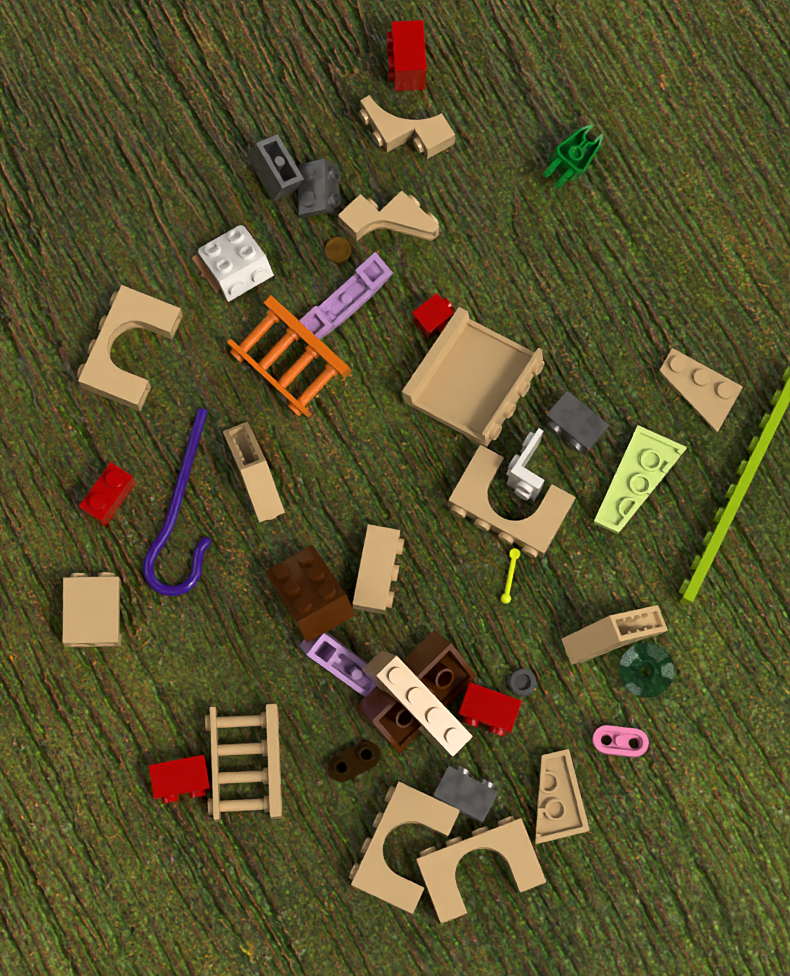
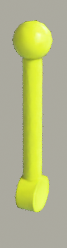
M516 548L511 549L509 553L511 561L505 591L500 597L501 602L504 604L511 601L509 594L516 560L520 557V551Z

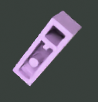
M326 632L308 643L304 639L299 645L307 656L364 697L376 687V684L362 671L368 663Z

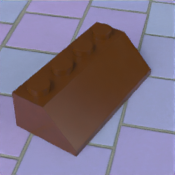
M435 630L402 661L445 707L477 677L453 644ZM377 686L355 707L366 721L399 754L421 733L418 730L421 725L411 713L393 696L380 690Z

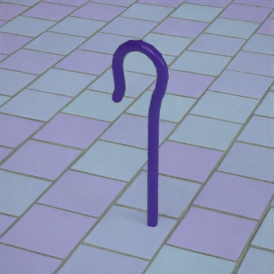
M203 408L197 409L164 524L143 560V574L146 582L154 591L164 596H178L187 593L197 584L202 573L204 553L211 544L209 537H203L197 543L193 552L191 572L183 583L175 586L166 585L155 576L153 570L154 561L174 528L208 413Z

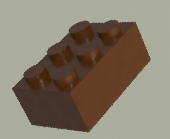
M313 545L308 546L265 571L274 592L307 643L356 615L347 595Z

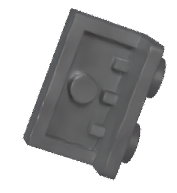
M325 158L299 164L298 170L304 178L298 186L299 215L304 218L323 213L338 216L340 214L339 206L341 205V197L339 195L340 171L338 166Z

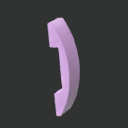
M375 252L356 269V273L320 306L312 308L299 321L319 340L322 339L366 303L389 279L393 272Z

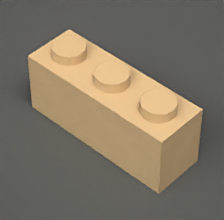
M368 524L353 599V609L385 615L386 607L392 608L394 592L390 591L391 581L397 582L400 565H395L396 554L402 555L404 539L400 538V530Z

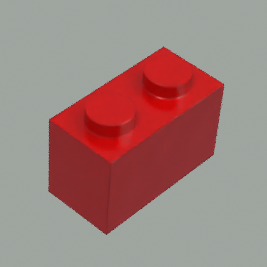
M110 462L79 505L81 511L103 527H106L136 485L134 477Z
M470 682L458 717L463 719L462 723L477 728L479 724L488 727L489 733L504 737V734H511L522 701Z
M205 755L149 765L154 799L156 801L161 800L162 804L178 802V797L189 795L190 799L206 796L205 791L212 790Z

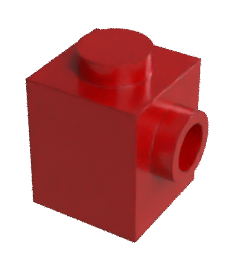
M436 293L412 312V321L429 340L436 333H442L454 315V307L446 297L441 298Z

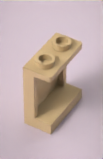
M72 573L71 577L63 578V644L65 647L121 646V580L119 577H115L114 573H98V577H87L86 573Z

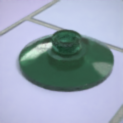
M639 643L630 647L622 656L619 664L620 679L625 688L632 694L643 698L656 697L665 692L671 685L674 678V663L668 652L661 646L653 643ZM642 667H648L650 669L649 676H643L641 674Z

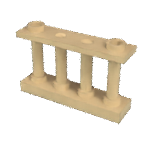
M266 704V712H261V715L218 717L216 707H210V714L205 715L206 731H211L213 798H208V815H213L214 821L219 822L221 821V812L264 810L265 813L270 812L271 819H281L282 797L277 704ZM261 726L262 729L267 728V740H262V743L218 745V728ZM246 754L268 756V767L263 768L262 771L219 773V756ZM246 782L269 784V795L264 796V799L220 801V784Z

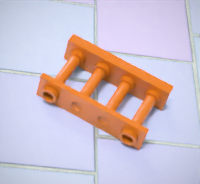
M270 295L264 302L269 308L266 312L268 315L239 346L230 338L227 342L232 347L230 353L240 362L245 359L291 401L287 406L298 416L304 413L309 418L312 414L305 406L333 376L336 377L340 374L346 378L352 370ZM282 320L288 326L285 330L287 333L259 363L255 362L247 352L275 322L278 324ZM301 338L308 344L305 347L306 351L276 381L266 370L294 340L298 341ZM321 356L327 362L324 366L325 370L296 400L285 388L313 358L317 359Z

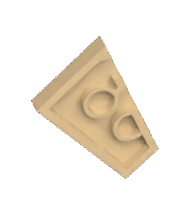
M569 749L541 756L535 845L590 831Z

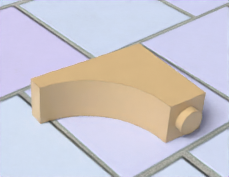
M248 421L224 430V437L259 523L274 519L278 515L285 513L266 459Z
M656 605L610 615L562 638L566 655L569 657L572 665L591 660L627 644L668 631L660 609Z

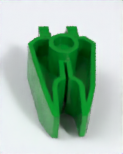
M592 124L580 128L559 144L549 155L551 165L542 175L547 178L557 169L563 175L559 177L554 185L557 189L567 180L576 181L584 173L598 151L603 134L601 133L593 142L587 141L585 137L593 127Z

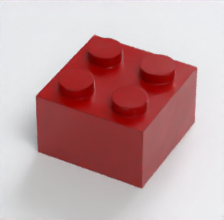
M423 20L392 22V30L387 31L389 82H394V91L425 90L427 67Z

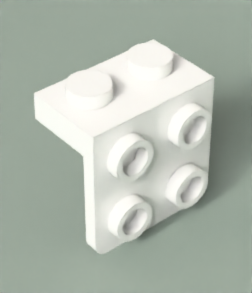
M243 225L233 228L198 250L200 257L215 276L228 302L274 276L266 255Z
M540 428L535 434L532 432L528 434L520 451L522 455L516 454L506 473L509 476L507 485L515 489L514 493L524 500L531 499L535 501L544 483L542 478L524 468L541 441L544 431Z

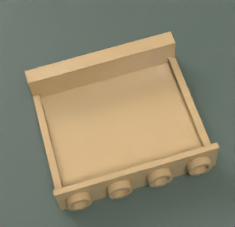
M458 307L402 390L404 402L487 447L491 440H496L499 436L504 420L506 418L509 419L516 409L515 403L519 397H524L528 392L533 376L539 375L543 369L542 349L538 348L536 352H533L469 319L468 311Z

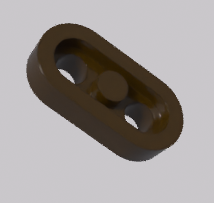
M360 742L333 756L328 763V773L336 782H347L376 767L380 761V750L373 742ZM364 750H369L372 753V757L369 760H364L361 757V753ZM339 763H345L347 770L340 773L337 771L336 766Z

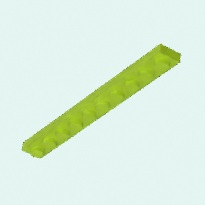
M789 365L781 379L785 382L782 391L777 389L770 403L774 405L771 413L766 412L759 424V427L763 428L759 437L754 435L747 449L752 453L748 461L742 460L736 474L740 475L737 484H730L725 495L729 500L725 508L719 507L713 521L717 522V525L713 532L708 530L702 542V545L706 546L702 556L696 555L690 569L694 570V573L690 580L684 579L678 593L682 594L679 602L687 606L693 603L790 402Z

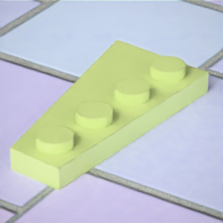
M637 425L593 523L619 534L687 447Z

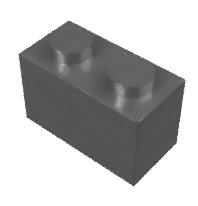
M278 134L257 142L247 156L272 201L294 193L304 180Z
M568 391L547 413L545 418L546 427L557 436L561 434L568 440L567 444L577 453L581 451L585 455L605 434L609 426Z
M455 765L454 768L448 766L433 798L459 809V812L482 824L498 794L497 791L493 790L495 785L483 778H480L478 782L469 777L470 771L459 765Z

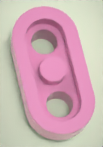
M601 726L594 732L592 737V744L599 753L615 756L639 757L646 752L649 744L648 737L643 731L626 727ZM608 736L611 739L610 745L602 744L601 737ZM630 739L638 741L636 749L629 746Z

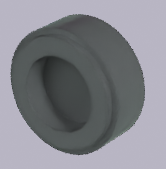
M517 669L509 678V689L518 697H527L536 688V677L528 669Z

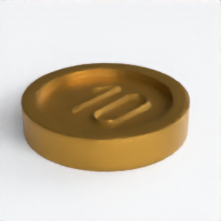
M343 237L330 239L325 246L326 257L329 261L336 264L346 262L351 256V245L348 240Z

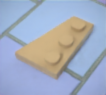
M673 348L658 372L676 393L693 407V411L710 425L709 428L715 434H717L743 388L741 385Z

